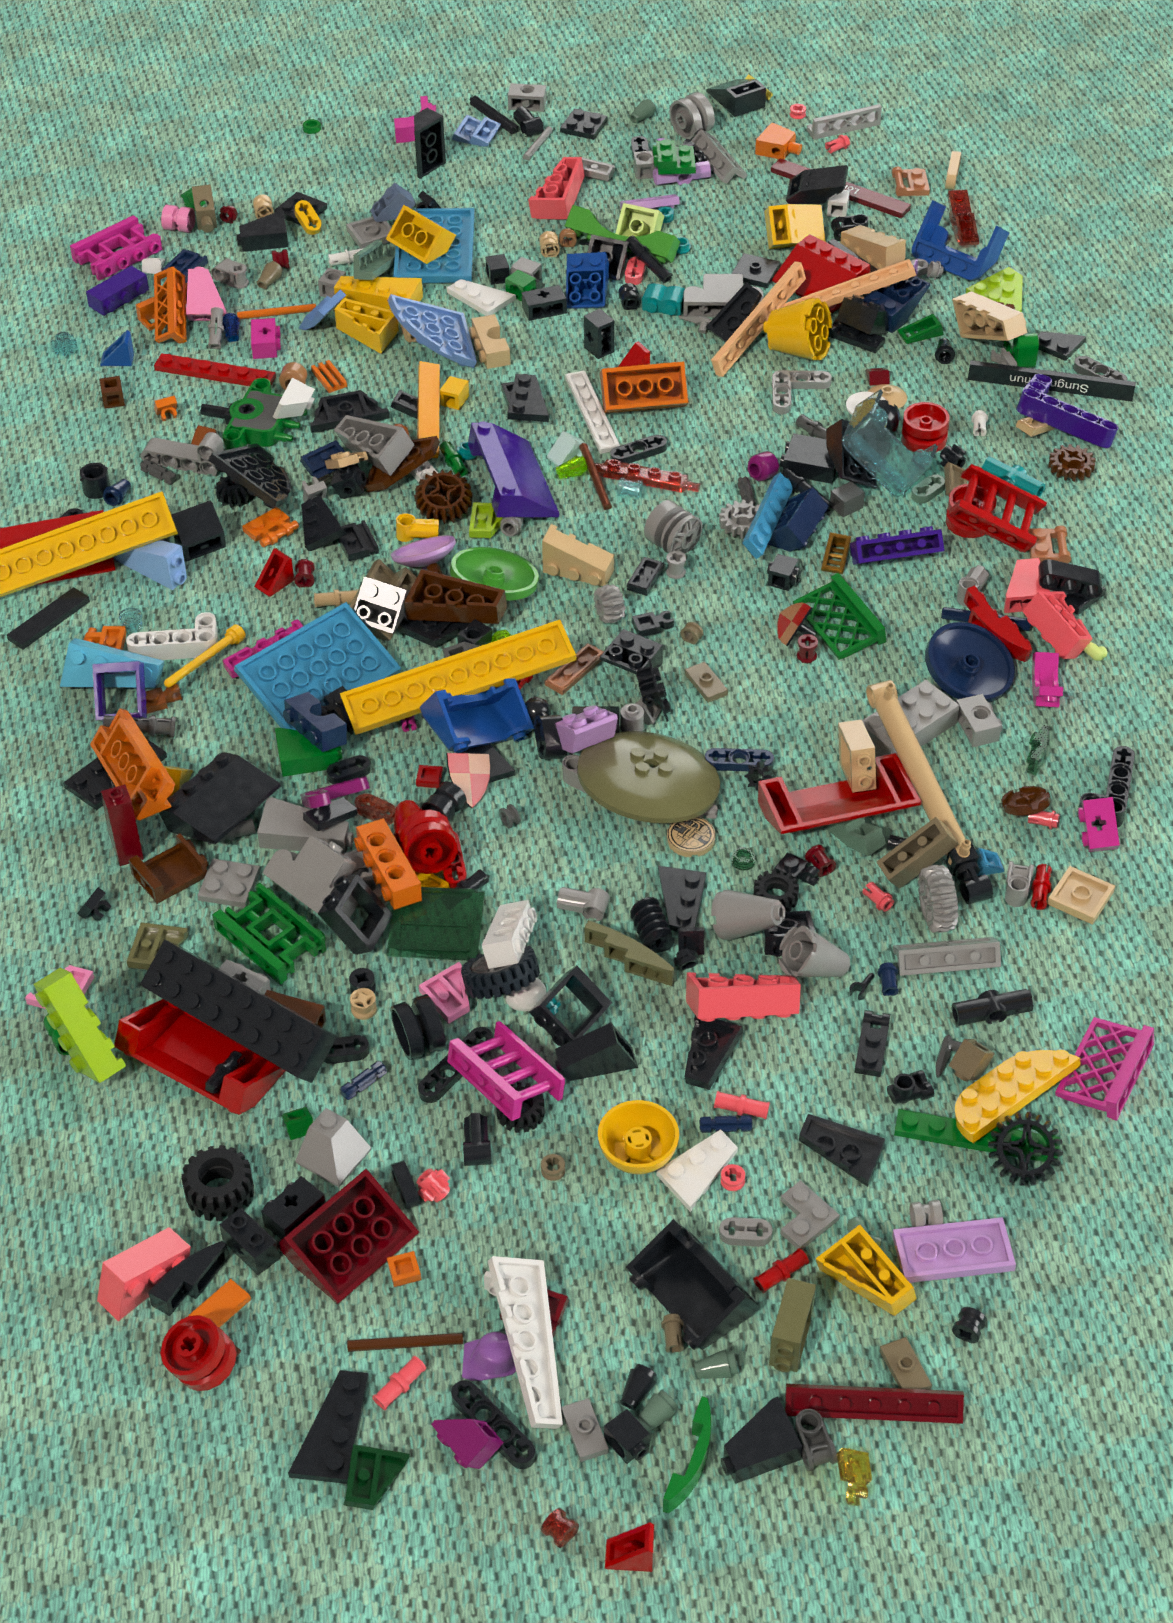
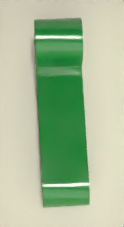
M1036 333L1023 334L1011 340L1003 341L1004 348L1007 352L1011 353L1017 362V366L1035 368L1039 348V340Z

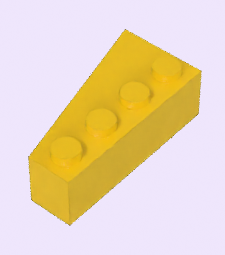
M341 276L334 286V294L341 290L346 294L344 297L346 299L391 310L388 303L390 294L419 302L423 298L422 278L377 277L374 280L354 279V276Z

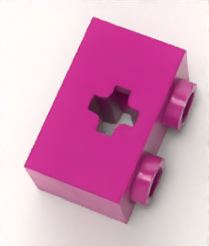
M275 318L251 319L253 359L277 358V350H281L280 326H276Z
M1113 797L1084 800L1082 808H1078L1079 822H1084L1085 832H1081L1083 847L1087 846L1088 852L1118 849L1120 843ZM1095 820H1099L1100 824H1104L1100 831H1097V827H1092Z

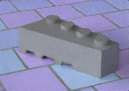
M346 415L334 429L345 447L352 452L366 451L368 456L366 461L389 476L392 475L414 447V443L404 428Z

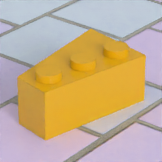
M343 298L334 309L336 329L382 354L399 332L398 320L389 309Z

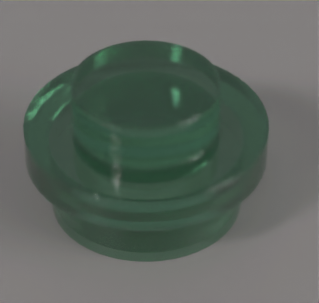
M738 848L731 856V864L738 870H749L756 863V857L749 848Z

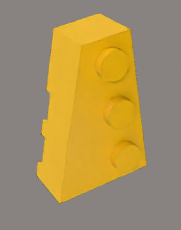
M858 1225L816 1258L820 1271L893 1316H896L917 1299L911 1283L861 1225Z

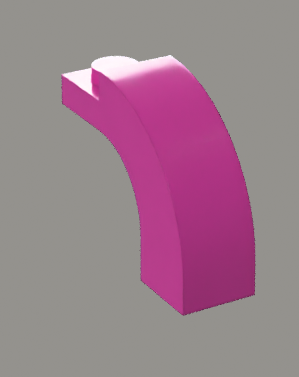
M420 96V111L429 108L436 112V105L428 103L427 96ZM414 116L394 118L396 143L415 141Z
M1033 653L1032 689L1035 706H1060V697H1063V687H1059L1058 683L1059 653Z

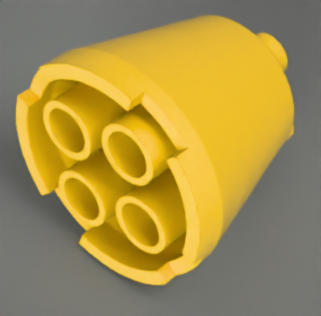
M810 298L772 310L768 321L764 322L763 330L767 333L769 350L809 360H822L829 351L831 343L828 341V328H832V319L827 303L822 302L819 298Z

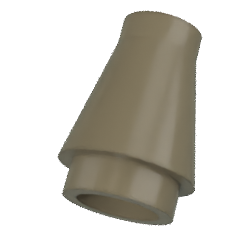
M274 261L266 263L257 281L258 287L267 289L268 286L282 276V267Z

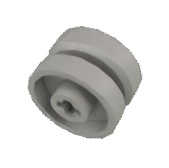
M694 92L685 98H680L670 106L669 113L672 126L676 133L684 139L690 140L695 137L700 129L708 132L714 126L715 116L712 105L699 92Z

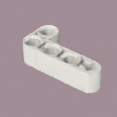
M204 612L196 617L194 629L136 632L127 637L126 643L128 652L160 660L196 658L218 642V630L215 615L210 612Z

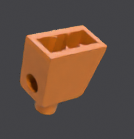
M771 122L756 139L755 154L785 159L789 153L799 155L802 150V144L795 143L796 133Z

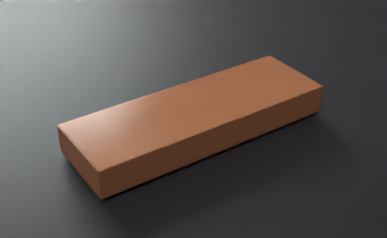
M587 643L576 653L577 660L564 664L545 680V686L561 695L565 694L602 661L600 656L604 651Z

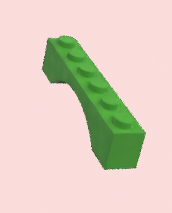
M572 205L565 227L574 230L576 237L580 238L582 235L588 241H590L591 234L626 241L629 238L604 228L589 209ZM661 231L643 236H635L643 246L649 248V252L660 263L673 262L680 245V241L676 236ZM628 248L627 253L630 254L631 250Z

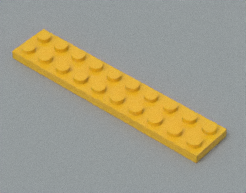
M161 491L0 549V597L178 534L164 493Z
M557 620L342 692L340 696L353 731L357 735L421 713L419 707L435 691L446 690L452 696L476 695L489 690L490 687L495 686L496 688L504 685L503 681L505 679L515 678L517 681L576 661L577 658L561 620Z

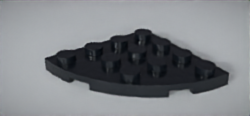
M258 444L211 453L208 461L214 464L218 471L226 473L233 482L241 484L247 489L249 494L260 498L269 508L274 509L284 504L291 490L290 479L283 467L276 466L273 463L274 457Z

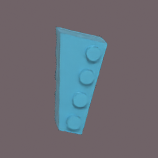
M74 638L68 644L60 687H94L92 664L140 661L144 663L145 688H155L160 683L165 661ZM136 673L104 675L105 687L136 688Z

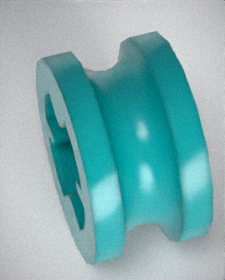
M664 206L658 209L665 215L663 223H670L674 220V210L671 207Z

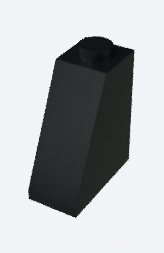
M283 210L239 226L240 234H236L237 244L242 246V252L288 247Z
M611 1022L555 1049L557 1055L555 1065L561 1075L565 1074L570 1081L638 1068L632 1046Z
M778 1397L772 1398L724 1445V1456L721 1458V1465L726 1476L731 1475L735 1484L801 1460L802 1445Z

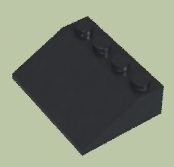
M222 752L216 755L214 760L206 767L201 768L198 774L191 780L185 782L176 793L169 796L167 800L172 807L159 812L168 831L176 834L181 833L183 836L216 845L279 789L281 785L278 781L239 755Z

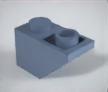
M394 182L391 187L386 189L384 195L373 204L370 211L376 222L388 221L397 218L403 205L412 209L416 203L410 192Z

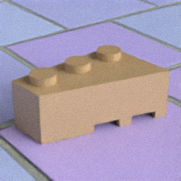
M551 524L542 540L543 573L569 578L573 581L590 583L594 586L607 585L614 571V554L591 543L586 545L576 540L575 535L570 533L568 536L556 530L557 526Z

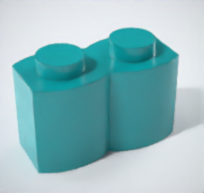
M656 283L648 284L642 297V310L650 313L655 312L679 316L683 310L685 289L679 286L666 287Z

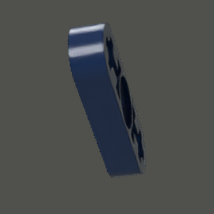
M711 748L705 753L706 761L713 765L717 771L749 772L748 765H755L757 767V761H761V759H765L764 767L768 765L773 766L774 755L768 750ZM735 758H742L745 762L736 763L733 760Z

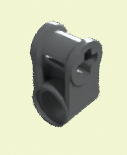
M813 1409L800 1411L796 1417L794 1430L802 1445L801 1457L807 1471H813L815 1466L829 1462L836 1464L838 1462L837 1452L832 1439L828 1435L821 1415ZM811 1425L814 1427V1430H805L802 1426Z

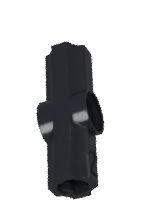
M1027 989L1001 994L997 990H988L981 993L976 999L952 1003L951 1010L955 1023L960 1026L980 1021H986L988 1024H992L993 1021L1002 1022L1007 1016L1033 1011L1034 1005L1031 992Z

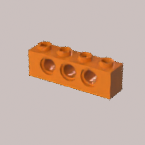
M385 819L357 826V837L354 838L355 847L358 852L362 851L366 867L372 869L374 882L376 885L380 884L384 900L389 901L394 910L422 901L421 882Z

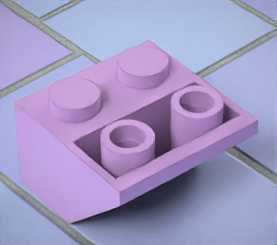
M594 705L583 709L584 712L580 714L564 716L562 721L555 723L562 749L575 753L614 737L618 720L617 714Z

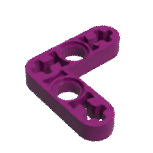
M367 776L311 790L300 794L304 807L313 809L331 804V799L369 789L370 786Z

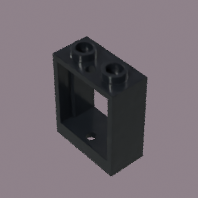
M357 873L339 877L334 882V888L331 893L323 900V906L318 912V915L350 951L356 955L371 952L393 917L390 910ZM350 894L368 913V917L360 930L341 910Z
M576 965L553 985L529 1013L534 1017V1021L552 1036L554 1043L562 1046L583 1036L612 1002ZM564 986L590 1011L572 1033L546 1007Z

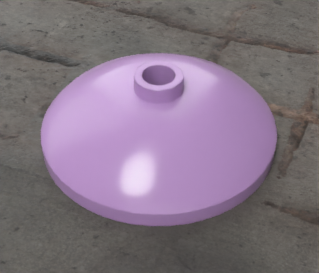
M447 535L421 539L394 550L391 553V558L397 564L407 567H422L423 570H426L430 564L444 559L454 548L456 541L453 536Z

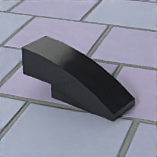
M220 1241L210 1245L174 1266L148 1292L152 1307L171 1316L186 1295L197 1299L228 1260L227 1244Z

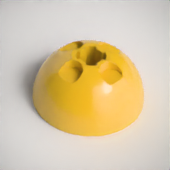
M632 1100L614 1106L603 1116L598 1127V1141L602 1153L614 1167L630 1174H647L663 1167L674 1155L679 1141V1128L673 1115L664 1107L650 1101Z

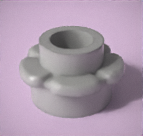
M931 261L927 269V276L936 280L937 277L942 276L943 266H941L940 261Z

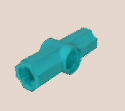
M991 456L982 465L983 470L1032 495L1040 497L1045 490L1046 484L1027 475L1026 470L1020 465H1013L1011 467Z

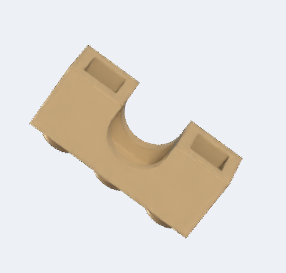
M495 314L472 318V327H469L471 339H474L476 351H479L480 362L485 363L487 369L511 365L510 349L506 339H500V325Z

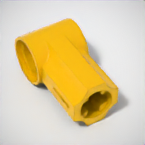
M408 513L400 514L396 518V538L401 542H409L414 538L438 536L439 520L415 519L413 515Z

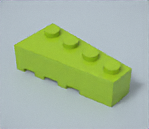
M60 967L33 984L38 992L35 994V997L39 1004L46 1008L49 1014L46 1018L51 1027L57 1029L60 1035L58 1042L65 1051H68L71 1057L69 1063L76 1073L80 1072L101 1083L126 1067L123 1059L116 1058L112 1053L111 1049L115 1046L110 1037L107 1038L97 1028L101 1022L90 1008L85 1007L88 1004V1000L71 972Z

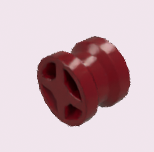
M283 249L281 252L271 251L274 262L285 269H290L287 249Z

